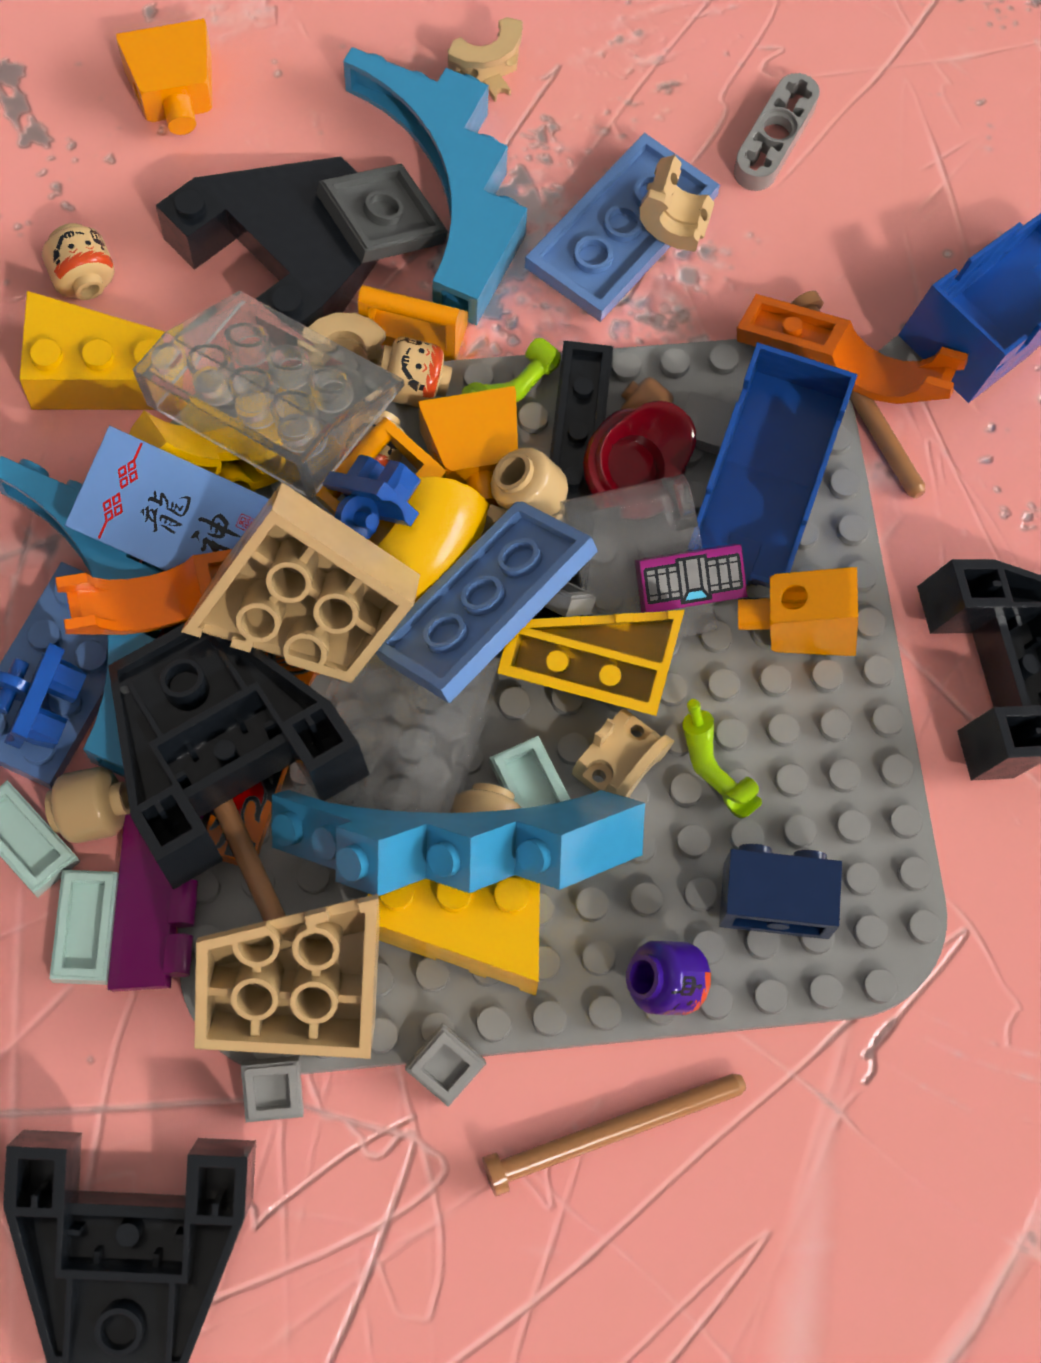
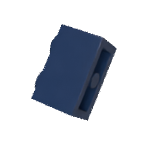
M743 844L739 846V849H730L723 864L719 927L830 939L838 929L840 922L842 861L827 859V854L816 850H799L794 852V855L772 853V848L762 844Z

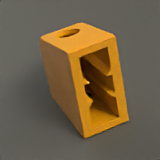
M205 18L117 33L116 38L123 68L145 119L150 122L166 120L168 130L176 135L192 132L196 128L195 115L207 113L212 109V55Z
M515 386L418 401L421 435L430 456L447 470L445 478L456 480L474 488L486 499L489 506L493 504L500 507L491 494L490 482L498 462L508 453L518 449Z
M857 567L780 573L770 576V598H738V630H770L771 650L778 653L856 656L858 630Z

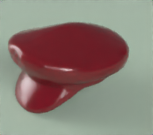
M667 401L648 402L637 408L618 410L608 416L590 438L584 453V478L594 499L613 515L627 520H644L664 511L673 501L682 485L687 464L696 446V429L693 421L680 407Z

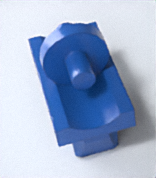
M359 455L347 474L330 471L322 482V485L328 490L341 492L345 496L338 504L335 518L366 539H370L376 532L379 520L411 527L419 515V512L408 501L421 480L401 462L389 460L386 467H384L370 456Z
M49 643L45 654L41 656L30 683L24 680L30 665L21 659L15 658L8 673L0 671V713L9 714L14 700L22 701L4 743L20 749L25 741L54 749L58 744L68 719L40 708L46 693L74 703L87 676V673L80 668L61 659L65 649Z

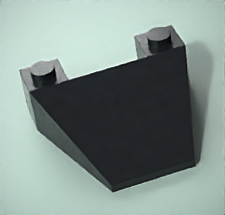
M341 156L194 177L156 205L164 240L194 270L238 239L279 280V282L253 300L252 307L257 334L288 365L302 356L297 353V344L304 330L318 318L333 313H343L378 262V260L366 263L360 262L316 194L319 181L358 173Z
M952 559L918 585L917 588L930 634H973L993 703L992 709L957 730L971 781L1015 778L1041 764V575L995 559Z
M185 623L108 665L131 819L173 890L223 861L199 817L294 762L319 800L322 801L328 800L370 775L358 741L332 702L258 649L252 648L249 653L230 647L231 641L202 633L199 638L182 633L181 631Z
M23 1130L6 1146L3 1207L47 1363H188L253 1200L256 1140L198 1138L187 1156L186 1195L79 1191L82 1132Z

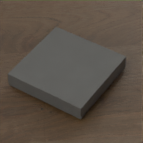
M402 163L321 180L318 183L317 196L361 263L445 243L448 234L447 229Z

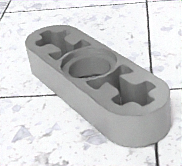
M801 73L789 74L782 78L738 151L734 167V177L742 187L752 191H760L770 187L775 181L815 112L820 92L818 84L810 76ZM796 94L803 96L797 101L793 112L787 109L790 98L792 99ZM772 124L781 125L787 129L789 136L783 139H774L766 134L764 128ZM760 151L766 154L764 166H760L757 170L751 169L749 166H753L756 163Z

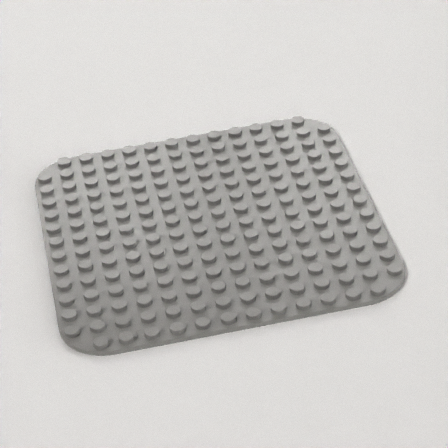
M737 339L613 348L605 419L612 413L620 410L622 404L626 401L620 395L633 380L639 384L648 377L656 379L671 392L674 398L673 404L684 410L690 390L735 405L739 400L744 378L755 347L737 342ZM525 355L444 361V365L452 367L451 380L445 397L460 395L462 389L473 382L482 384L509 382L516 378L530 361ZM561 362L556 370L548 375L544 374L526 396L516 402L518 449L532 447L550 458ZM367 367L324 370L323 375L310 380L307 378L306 371L252 375L230 379L216 384L195 396L176 414L171 422L172 424L188 427H206L228 423L261 408L284 389L320 423L336 442L347 415L361 412L362 407L369 406L383 409L397 416L400 419L399 426L405 431L406 435L429 454L419 428V408L385 399L382 393V386L375 384L377 368L368 370ZM436 395V396H435V398L444 397V396H440V395ZM850 399L790 573L857 567L858 630L856 656L774 652L771 650L770 630H738V599L673 609L685 611L657 715L654 716L625 708L661 737L667 735L675 741L660 762H656L645 774L630 796L631 799L645 802L643 855L560 890L540 884L539 983L536 996L520 991L519 987L488 976L484 978L469 973L468 969L440 959L433 960L379 941L375 1028L370 1059L299 1055L301 1075L407 1064L442 1023L482 1057L867 1018L896 1007L910 997L926 981L937 964L945 942L947 930L946 899L859 431ZM694 448L677 495L664 511L644 520L623 519L613 515L596 501L592 539L598 552L589 562L586 589L594 594L593 596L596 597L591 614L584 616L642 613L634 560L686 551L718 455ZM333 452L310 471L286 484L330 515L332 514L315 498L313 493L322 485L328 473L334 471L339 466L333 458ZM403 455L401 463L416 474L418 470ZM281 479L271 485L257 489L255 492L270 499L282 482L285 484V482ZM342 493L337 500L341 502L345 498L344 494ZM746 585L748 597L744 598H770V588L761 585ZM182 624L169 628H164V634L168 633L169 631L177 628ZM503 649L450 704L382 662L376 653L352 683L320 674L315 677L310 686L332 702L358 741L370 774L325 802L405 812L451 813L456 796L462 791L471 790L473 784L489 783L500 786L489 764V757L536 736H539L570 799L594 793V791L572 775L573 767L593 743L595 732L601 729L607 718L612 720L624 707L498 674L497 671ZM691 699L698 700L701 705L700 710L709 712L714 718L713 752L714 759L719 767L737 783L746 776L758 783L759 792L757 796L762 799V805L748 817L738 818L733 815L724 803L723 797L693 769L682 725L683 719L690 713L687 709V703ZM639 731L631 732L635 737L642 736ZM294 762L289 765L280 792L291 790L319 799L297 764ZM601 776L593 777V780L596 782L604 781ZM212 810L201 819L205 828L208 825ZM271 817L259 857L286 916L368 896L366 892L335 882L334 869L272 848ZM743 844H762L772 848V853L794 855V852L799 850H816L827 854V859L842 861L840 922L838 929L830 939L719 927L723 864L730 849H739V846ZM223 861L193 878L198 881L194 927L177 928L178 933L193 936L190 976L181 977L180 982L184 1001L194 1022L197 938L263 922L239 866ZM649 941L689 942L702 951L708 960L711 971V987L707 999L698 1010L688 1015L648 1014L637 1007L626 984V970L632 956L640 946ZM218 1050L240 1065L245 1060L298 1056L293 1054Z

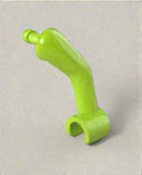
M535 338L525 353V357L530 363L516 378L509 382L496 384L473 382L465 386L461 394L515 386L516 402L526 396L544 374L548 375L556 370L561 362V354L545 339Z
M691 699L687 703V709L690 713L685 716L682 725L693 769L723 797L724 803L733 815L738 818L748 817L762 805V799L757 796L759 792L758 783L747 776L737 783L719 767L714 759L713 752L714 718L709 712L700 710L701 705L698 700Z

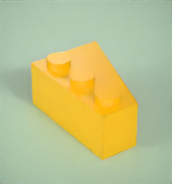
M27 291L20 382L32 410H181L183 408L185 364L177 335Z
M685 610L531 619L504 647L497 673L656 716Z
M514 875L474 892L467 893L425 878L379 896V941L433 960L440 959L468 969L469 973L484 978L488 976L519 987L520 991L536 996L539 983L540 883Z

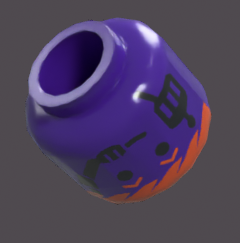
M649 941L640 946L632 956L626 970V984L637 1007L646 1013L655 1015H688L698 1010L707 999L711 987V971L708 960L702 951L689 942Z

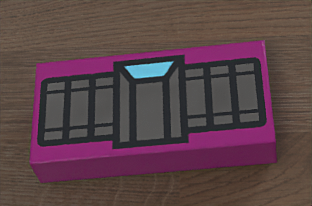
M734 543L634 560L642 613L661 612L748 597L741 544Z

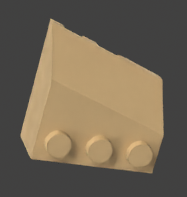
M282 482L225 558L181 632L199 638L202 633L231 641L230 647L249 653L252 648L284 657L286 664L352 683L414 606L420 574Z
M379 894L198 937L196 941L194 1049L370 1059L376 1013L380 930Z

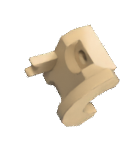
M509 17L499 20L498 28L500 31H498V38L489 45L475 46L467 43L462 37L453 40L448 49V69L460 74L471 75L480 82L489 85V94L494 102L497 101L499 93L511 95V89L503 79V76L517 70L518 50L522 38V20Z
M675 155L661 158L655 168L654 181L648 183V192L641 201L639 207L640 220L645 229L657 240L677 249L696 252L699 239L705 236L715 202L709 195L691 194L680 189L677 183L682 163Z
M333 313L318 318L304 330L297 344V353L304 357L308 380L316 379L323 375L326 366L333 360L341 357L355 358L365 364L368 370L378 367L382 352L381 344L386 339V333L377 323L357 313Z
M623 708L612 720L607 718L601 729L595 732L593 743L576 762L572 775L594 792L603 790L630 798L641 779L656 762H660L675 741L667 735L661 737ZM639 731L642 736L635 737L631 732ZM601 776L604 781L596 782L593 780V777Z

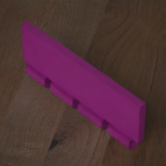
M131 814L125 815L107 987V990L113 992L171 988L172 977H189L191 970L193 936L176 933V927H194L198 881L191 879L173 890L131 819Z

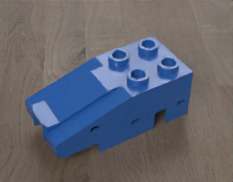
M1041 213L1024 226L1019 222L970 257L960 272L955 268L934 283L898 334L923 360L934 356L941 347L967 353L968 362L965 369L957 370L951 382L954 383V390L968 403L1041 346Z
M757 342L744 378L739 400L736 402L686 551L734 543L741 544L747 586L752 584L770 588V576L790 573L858 374Z

